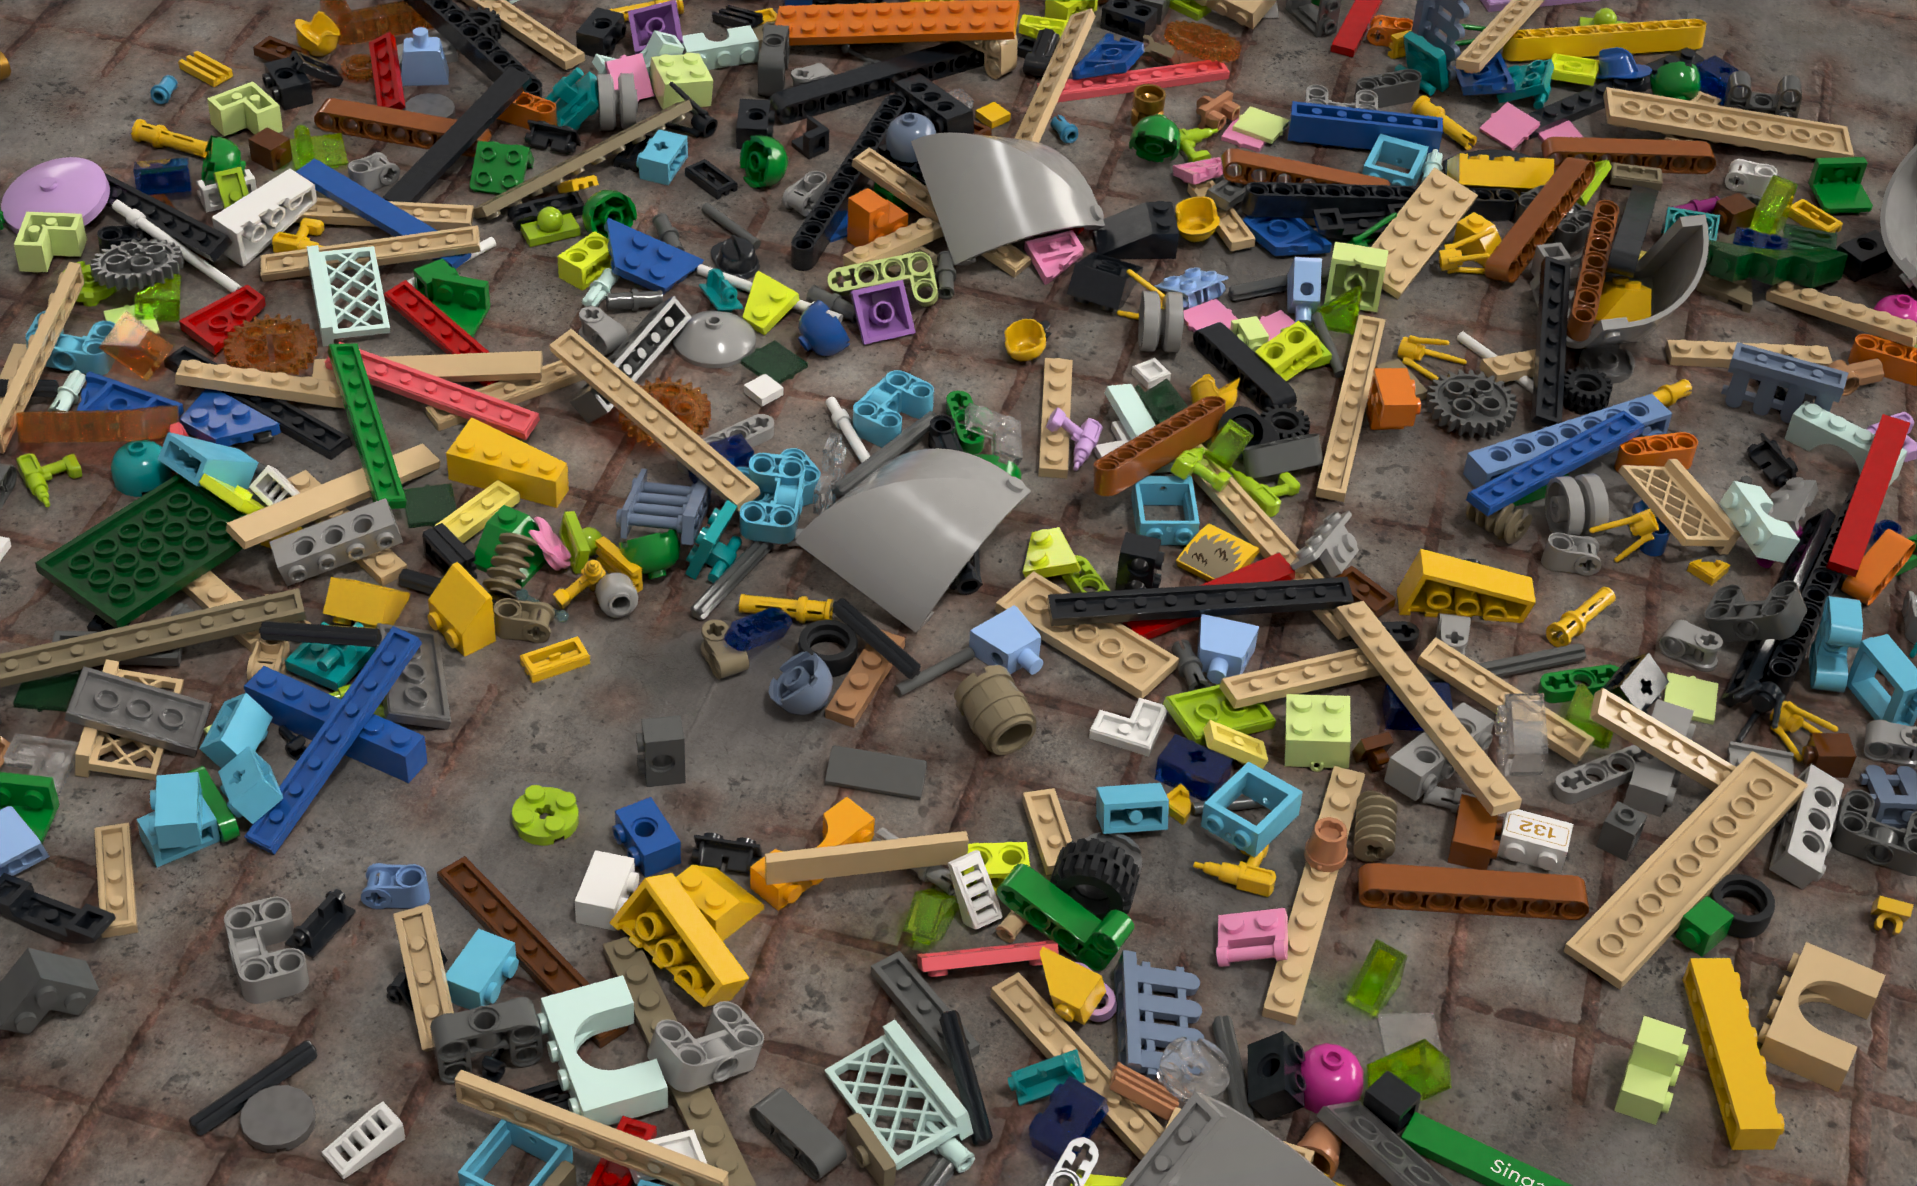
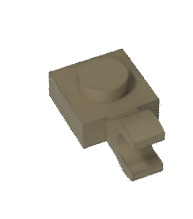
M1149 35L1143 36L1144 42L1149 43L1144 48L1143 56L1153 57L1156 62L1166 66L1180 63L1177 51L1173 46L1167 43L1162 45L1154 42L1153 38Z

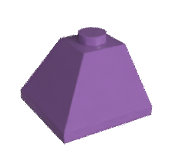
M676 0L628 11L635 54H639L645 49L654 30L675 35L680 43H684Z
M903 280L850 291L863 345L916 333Z

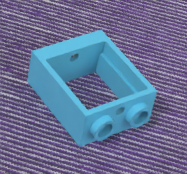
M1380 134L1363 166L1362 174L1384 178L1391 185L1416 186L1423 172L1422 168L1426 162L1429 147ZM1377 161L1410 169V172L1407 174L1375 164Z
M1147 476L1133 484L1131 500L1136 534L1161 539V545H1188L1199 532L1200 525L1192 476L1185 480L1177 476ZM1143 505H1183L1185 521H1145Z
M1888 634L1862 640L1848 674L1847 687L1874 720H1885L1891 723L1913 726L1917 718V668ZM1877 669L1881 671L1895 688L1892 697L1874 677Z
M1248 762L1204 803L1201 827L1231 843L1238 849L1256 857L1299 815L1303 791ZM1243 794L1272 811L1256 826L1226 808Z
M501 1119L458 1171L459 1186H494L483 1179L511 1145L547 1162L529 1185L542 1186L562 1161L566 1160L571 1164L573 1163L572 1146Z

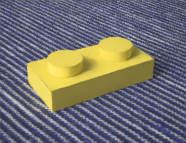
M1209 720L1203 728L1207 748L1213 753L1236 759L1242 765L1251 762L1261 769L1267 764L1268 757L1263 741L1212 720Z

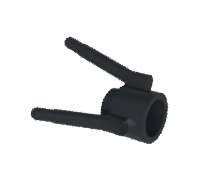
M670 82L669 85L684 100H690L693 107L690 110L693 114L691 119L693 128L671 122L665 123L666 127L692 134L696 138L701 134L705 137L712 136L717 129V120L711 117L707 111L702 109L674 82Z
M979 549L973 555V566L969 561L951 583V590L957 589L959 593L969 595L978 591L983 585L980 576Z
M1755 680L1751 686L1733 696L1734 700H1739L1753 693L1751 701L1755 708L1753 714L1736 738V742L1741 743L1762 712L1774 709L1771 726L1773 729L1778 727L1782 703L1786 696L1782 694L1781 689L1775 683L1769 681L1761 683Z

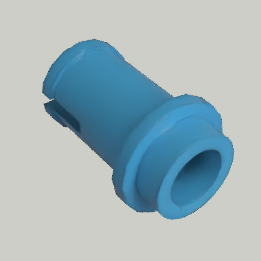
M171 75L164 76L159 84L151 88L152 100L158 104L167 103L171 98V93L178 87L176 86L178 84L177 80Z
M1057 115L1061 121L1056 117L1051 120V128L1060 135V139L1064 143H1073L1077 140L1079 133L1078 128L1074 124H1070L1062 115Z

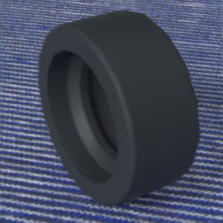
M820 620L807 625L800 633L798 654L808 651L811 655H813V652L816 653L826 663L832 677L841 676L849 672L856 662L858 640L856 633L848 625L835 620ZM822 642H833L843 646L845 650L834 655H823L813 651L811 647Z
M1726 875L1712 889L1709 896L1734 915L1727 933L1734 937L1751 938L1760 935L1768 927L1775 910V899L1771 890L1763 882L1747 875ZM1725 897L1743 898L1751 902L1758 909L1759 914H1738L1731 910L1722 899Z

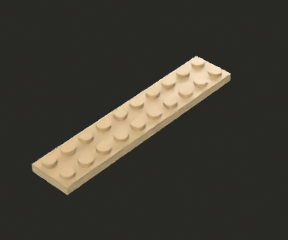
M1606 87L1603 95L1607 124H1612L1616 127L1624 126L1636 128L1640 131L1649 130L1661 132L1665 135L1673 134L1685 136L1686 138L1709 140L1713 143L1722 142L1738 147L1746 146L1758 148L1762 151L1782 152L1786 155H1801L1811 159L1854 157L1846 126Z
M1752 751L1565 944L1564 952L1618 989H1621L1679 928L1683 915L1706 896H1709L1712 889L1726 875H1729L1792 808L1808 784Z

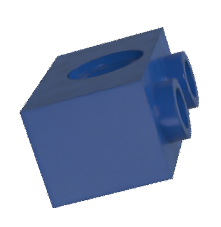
M651 797L615 810V825L612 826L613 835L619 845L624 844L627 849V856L634 858L635 867L638 866L644 877L681 863V841Z

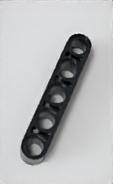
M1217 322L1194 332L1193 341L1196 349L1231 382L1240 378L1237 388L1262 411L1265 412L1267 407L1272 409L1273 405L1278 404L1279 408H1282V404H1287L1289 409L1296 405L1297 397L1294 389L1223 323Z

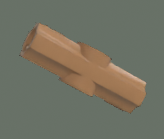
M1878 358L1848 365L1843 360H1836L1827 366L1849 372L1842 396L1853 393L1861 385L1882 381L1885 374L1883 364Z

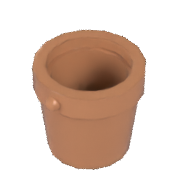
M1326 817L1318 820L1314 825L1311 836L1305 845L1304 857L1306 862L1318 871H1337L1344 866L1347 859V828L1342 821Z
M1323 1122L1313 1123L1301 1141L1296 1145L1315 1151L1312 1164L1323 1173L1329 1175L1330 1179L1335 1176L1339 1165V1154L1343 1140Z

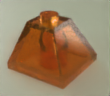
M125 311L99 348L148 381L167 357L174 344L131 313Z

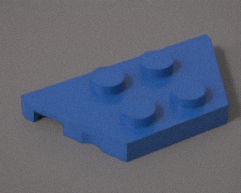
M1107 33L1072 69L1073 79L1127 72L1145 52L1144 43L1131 41L1125 37L1120 38V41H1116L1113 34Z
M1500 50L1480 72L1466 73L1464 70L1456 69V66H1454L1457 72L1456 79L1463 95L1516 92L1514 81Z
M1247 215L1243 219V222L1252 232L1256 241L1274 256L1322 254L1331 251L1332 243L1301 218L1252 217Z
M610 218L607 219L604 225V230L607 231L609 238L607 246L608 252L612 257V273L650 290H662V293L665 294L672 289L674 284H679L686 279L688 274L694 270L697 271L698 266L704 261L697 256Z
M89 371L86 373V387L82 389L81 393L82 401L78 404L76 412L79 422L124 438H129L182 415L184 409L182 403Z
M205 389L179 419L180 424L183 425L189 434L200 440L224 446L254 440L253 434L267 430L271 432L272 436L281 433L278 422L225 393L212 389Z

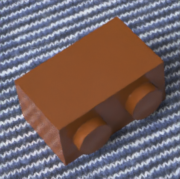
M1461 794L1447 863L1478 870H1487L1489 860H1496L1500 841L1495 840L1494 837L1495 835L1500 836L1504 817L1498 815L1491 816L1477 797Z

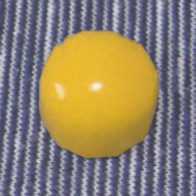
M1022 319L1013 322L1004 332L1006 351L1012 359L1017 361H1031L1039 357L1046 348L1044 328L1042 324L1034 319Z

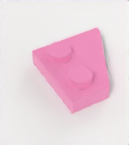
M1220 157L1173 165V176L1193 185L1212 178H1219L1223 175Z
M1073 230L1025 241L1024 250L1032 258L1031 262L1045 285L1053 281L1082 257L1084 251Z

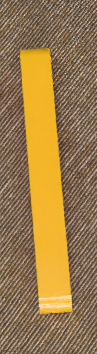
M1679 19L1517 30L1503 46L1502 57L1508 61L1551 59L1554 53L1589 57L1599 56V52L1602 49L1615 47L1626 49L1631 54L1679 51L1686 47L1694 50L1703 47L1707 23L1700 19Z

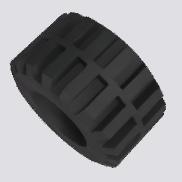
M1085 838L1078 839L1077 843L1071 841L1060 850L1050 882L1101 921L1111 910H1119L1129 914L1140 877L1138 874L1139 867L1137 864H1134V858L1131 855L1125 854V850L1121 847H1115L1112 845L1113 843L1108 841L1101 842L1095 838H1091V840H1086Z

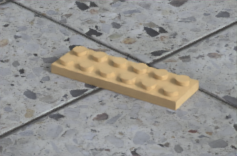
M1434 167L1398 212L1397 217L1390 222L1371 246L1372 248L1389 250L1382 289L1399 299L1451 233L1457 222L1461 220L1472 206L1478 195Z
M1034 571L996 602L995 612L1000 614L1015 605L1038 631L1041 640L1138 699H1143L1179 664L1178 657L1119 622L1051 626L1047 605L1048 595L1066 594L1069 592Z

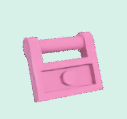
M1285 908L1218 915V947L1216 948L1218 966L1227 967L1232 962L1276 958V961L1287 960L1288 916Z

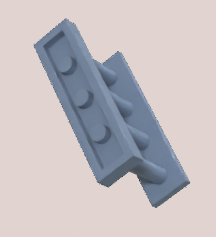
M642 468L638 477L633 478L632 488L623 508L617 510L616 527H621V538L627 539L632 526L677 530V533H682L681 544L694 545L711 503V488L699 478L696 484L692 483V486L647 482L648 469Z

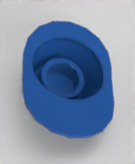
M1615 47L1602 49L1599 52L1597 79H1636L1652 73V69L1649 66L1636 64L1632 54L1626 49Z

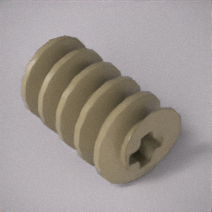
M1469 502L1466 508L1467 519L1475 521L1480 527H1485V530L1490 533L1494 532L1495 536L1499 539L1504 538V541L1509 545L1516 543L1525 535L1532 521L1531 514L1522 519L1524 510L1521 508L1517 509L1513 514V503L1489 516L1483 514Z
M502 533L499 536V541L502 544L495 547V552L499 556L491 558V564L494 567L487 569L486 574L490 578L484 579L482 585L490 593L518 600L511 592L522 590V587L515 581L516 579H526V575L519 570L520 568L530 567V564L523 559L524 557L534 556V553L527 547L537 546L538 543L532 538L521 534Z
M1374 790L1364 791L1357 798L1353 854L1357 859L1366 862L1386 859L1395 852L1397 804L1393 799L1383 795L1381 792Z

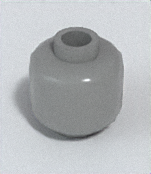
M610 573L602 577L596 585L595 595L601 610L606 615L613 618H622L629 615L636 608L638 593L632 580L627 575Z

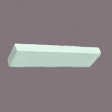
M1132 384L1106 387L1104 394L1131 440L1156 426ZM1175 460L1153 473L1171 472L1170 470Z

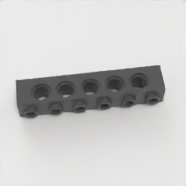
M675 296L669 298L650 311L608 360L636 382L690 320L691 315ZM588 383L570 401L572 406L588 424L609 413L614 407L613 404Z

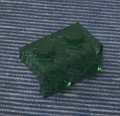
M1167 378L1146 392L1143 391L1139 384L1134 387L1156 425L1188 407Z

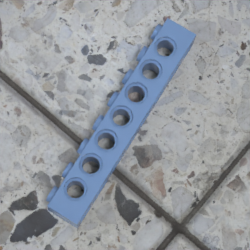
M1648 394L1469 452L1463 475L1475 488H1478L1623 410L1645 425L1643 433L1636 437L1666 434L1672 412L1653 394ZM1619 445L1618 447H1616V448H1614V449H1612V450L1606 452V453L1603 454V455H1606V454H1609V453L1618 451L1620 445Z

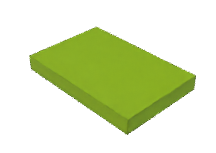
M1220 684L1166 696L1163 703L1193 747L1206 744L1203 728L1209 720L1246 735L1273 729L1276 723V719L1263 702L1234 709L1219 688Z

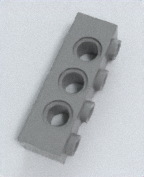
M386 498L270 541L277 568L287 586L403 543L395 517Z
M1461 703L1452 710L1453 714L1483 751L1486 750L1493 739L1491 731L1494 720L1466 703ZM1424 731L1390 757L1384 782L1416 801L1425 792L1431 793L1444 778L1449 779L1455 772V769Z
M1812 764L1797 777L1808 784V786L1803 791L1799 800L1784 815L1769 870L1802 890L1812 881H1819L1825 873V857L1832 847L1830 837L1837 826V820L1835 819L1837 811L1843 803L1841 794L1844 784Z

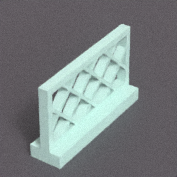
M318 245L307 246L308 266L323 347L334 344V339L390 333L374 246L319 252ZM370 256V261L364 266L355 262L359 257ZM338 260L342 264L335 269L326 264V261ZM348 267L358 271L353 277L342 273ZM364 275L374 280L368 286L359 282ZM336 278L346 282L340 289L331 285ZM352 286L362 291L356 298L346 293ZM368 295L378 300L372 307L362 302ZM340 298L350 303L345 309H341L334 304ZM356 307L365 311L360 318L350 314ZM373 315L382 320L383 324L370 325L366 321ZM343 319L354 323L349 328L338 329V324Z
M893 1020L883 1026L885 1032L883 1036L826 1068L825 1074L854 1114L859 1113L863 1116L895 1162L896 1170L898 1171L955 1135L962 1141L973 1134V1129L968 1111L897 1021ZM883 1049L889 1054L886 1064L870 1062L871 1056ZM847 1070L859 1071L856 1082L842 1081L838 1076ZM866 1072L883 1073L880 1084L863 1083ZM890 1075H905L907 1079L904 1087L887 1085ZM860 1092L876 1093L874 1104H859L857 1101ZM884 1094L901 1096L898 1108L881 1106ZM908 1097L923 1098L925 1100L923 1109H905ZM878 1115L895 1117L892 1128L876 1127L875 1123ZM902 1118L918 1119L919 1123L916 1131L899 1130ZM927 1120L942 1122L945 1126L935 1134L924 1132ZM896 1139L913 1141L911 1148L900 1155H897L893 1150Z

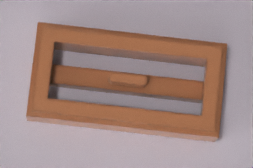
M1117 1062L1112 1069L1109 1085L1111 1091L1169 1122L1175 1107L1179 1106V1094L1120 1062Z

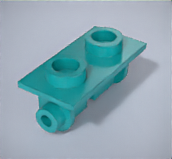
M717 268L709 270L706 284H699V287L714 307L719 311L725 312L743 309V305L737 299V290L727 280H724L723 272Z
M1077 1049L1011 1072L1012 1076L1007 1078L1011 1091H1016L1020 1106L1086 1083Z

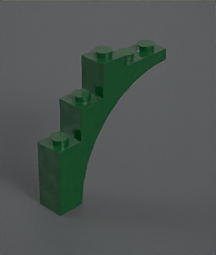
M1709 239L1708 256L1704 270L1710 271L1709 275L1730 282L1751 278L1770 285L1790 281L1814 288L1842 279L1848 254L1827 247L1803 250H1778L1740 246Z

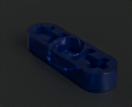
M769 608L733 621L725 633L724 639L732 648L738 651H748L784 637L792 625V619L779 608Z

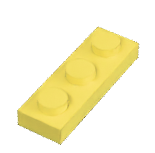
M497 480L436 525L443 523L464 543L485 527L486 522L503 505L512 508L520 502V494Z

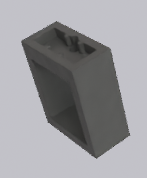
M1287 0L1285 9L1317 38L1336 33L1342 0H1320L1319 10L1311 4V0Z

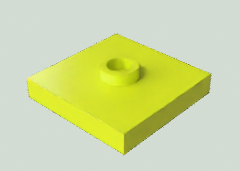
M1557 53L1552 55L1551 59L1554 70L1551 79L1594 86L1599 72V60Z
M205 473L199 481L201 486L247 515L265 508L251 498L253 496L251 492L239 485L235 488Z

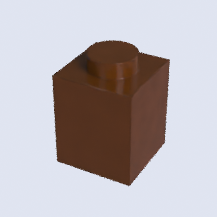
M268 127L248 139L251 160L273 172L293 160L290 139Z
M1740 193L1716 201L1713 214L1720 215L1718 228L1725 234L1730 235L1750 227L1757 206Z
M1811 733L1807 746H1804L1802 749V762L1804 765L1809 767L1812 764L1834 778H1848L1857 757L1848 733Z

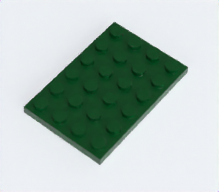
M177 474L35 562L36 569L39 574L114 628L124 627L242 550L243 548L226 532V526L228 522L246 516V514L238 511L206 488L196 486L180 474Z

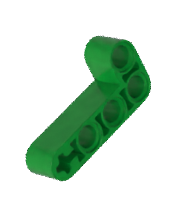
M1025 864L1015 865L997 888V896L1007 907L1094 971H1102L1106 968L1134 930L1133 921L1124 912L1111 910L1101 921L1053 883Z

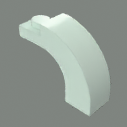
M654 30L647 46L641 52L648 75L650 74L651 57L663 54L682 55L685 48L675 35ZM596 54L592 63L598 70V74H607L604 62L615 60V58Z

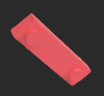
M1052 940L917 954L918 968L922 972H928L929 977L948 975V969L1020 961H1029V965L1032 966L1043 965L1039 953L1042 947L1059 954L1058 943Z

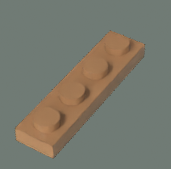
M881 630L902 649L905 647L904 637ZM868 643L825 709V718L854 728L893 665Z

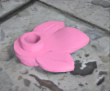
M535 517L534 520L537 522L540 531L530 530L528 533L542 549L545 560L556 571H559L561 568H568L570 566V552L563 545L560 538L553 533L548 522L541 517Z

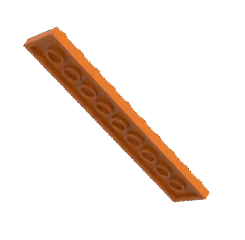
M954 0L779 6L775 25L789 26V46L1015 39L1020 4L1019 0Z

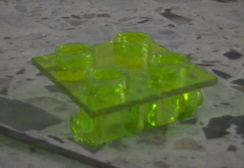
M298 125L295 128V138L290 139L295 171L314 158L331 168L348 165L342 133L310 136V130L305 125Z

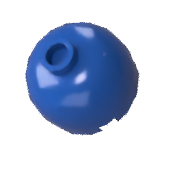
M817 300L803 311L799 319L798 329L801 336L798 340L807 352L812 349L818 355L825 357L833 356L850 345L848 343L850 339L837 317H832L826 313L829 310L828 306L821 300Z

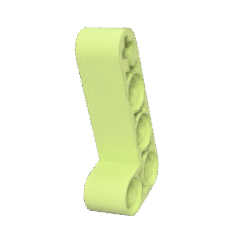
M924 252L909 253L833 269L828 275L830 289L833 293L840 294L841 296L851 295L850 291L903 280L904 284L911 283L913 295L919 305L929 307L934 305L938 299V288L931 258ZM919 260H924L928 263L927 269L923 272H916L913 269L914 264ZM893 265L901 268L900 275L895 278L887 275L888 268ZM865 271H872L874 273V279L869 283H864L860 280L861 274ZM852 273H854L857 285H854L852 282ZM843 276L844 280L849 281L843 282L844 287L839 288L836 282H838V277ZM922 287H930L933 289V294L930 298L923 299L918 296L919 290Z

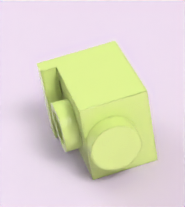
M1257 316L1231 320L1230 330L1252 351L1255 352L1261 345L1268 342L1269 335Z

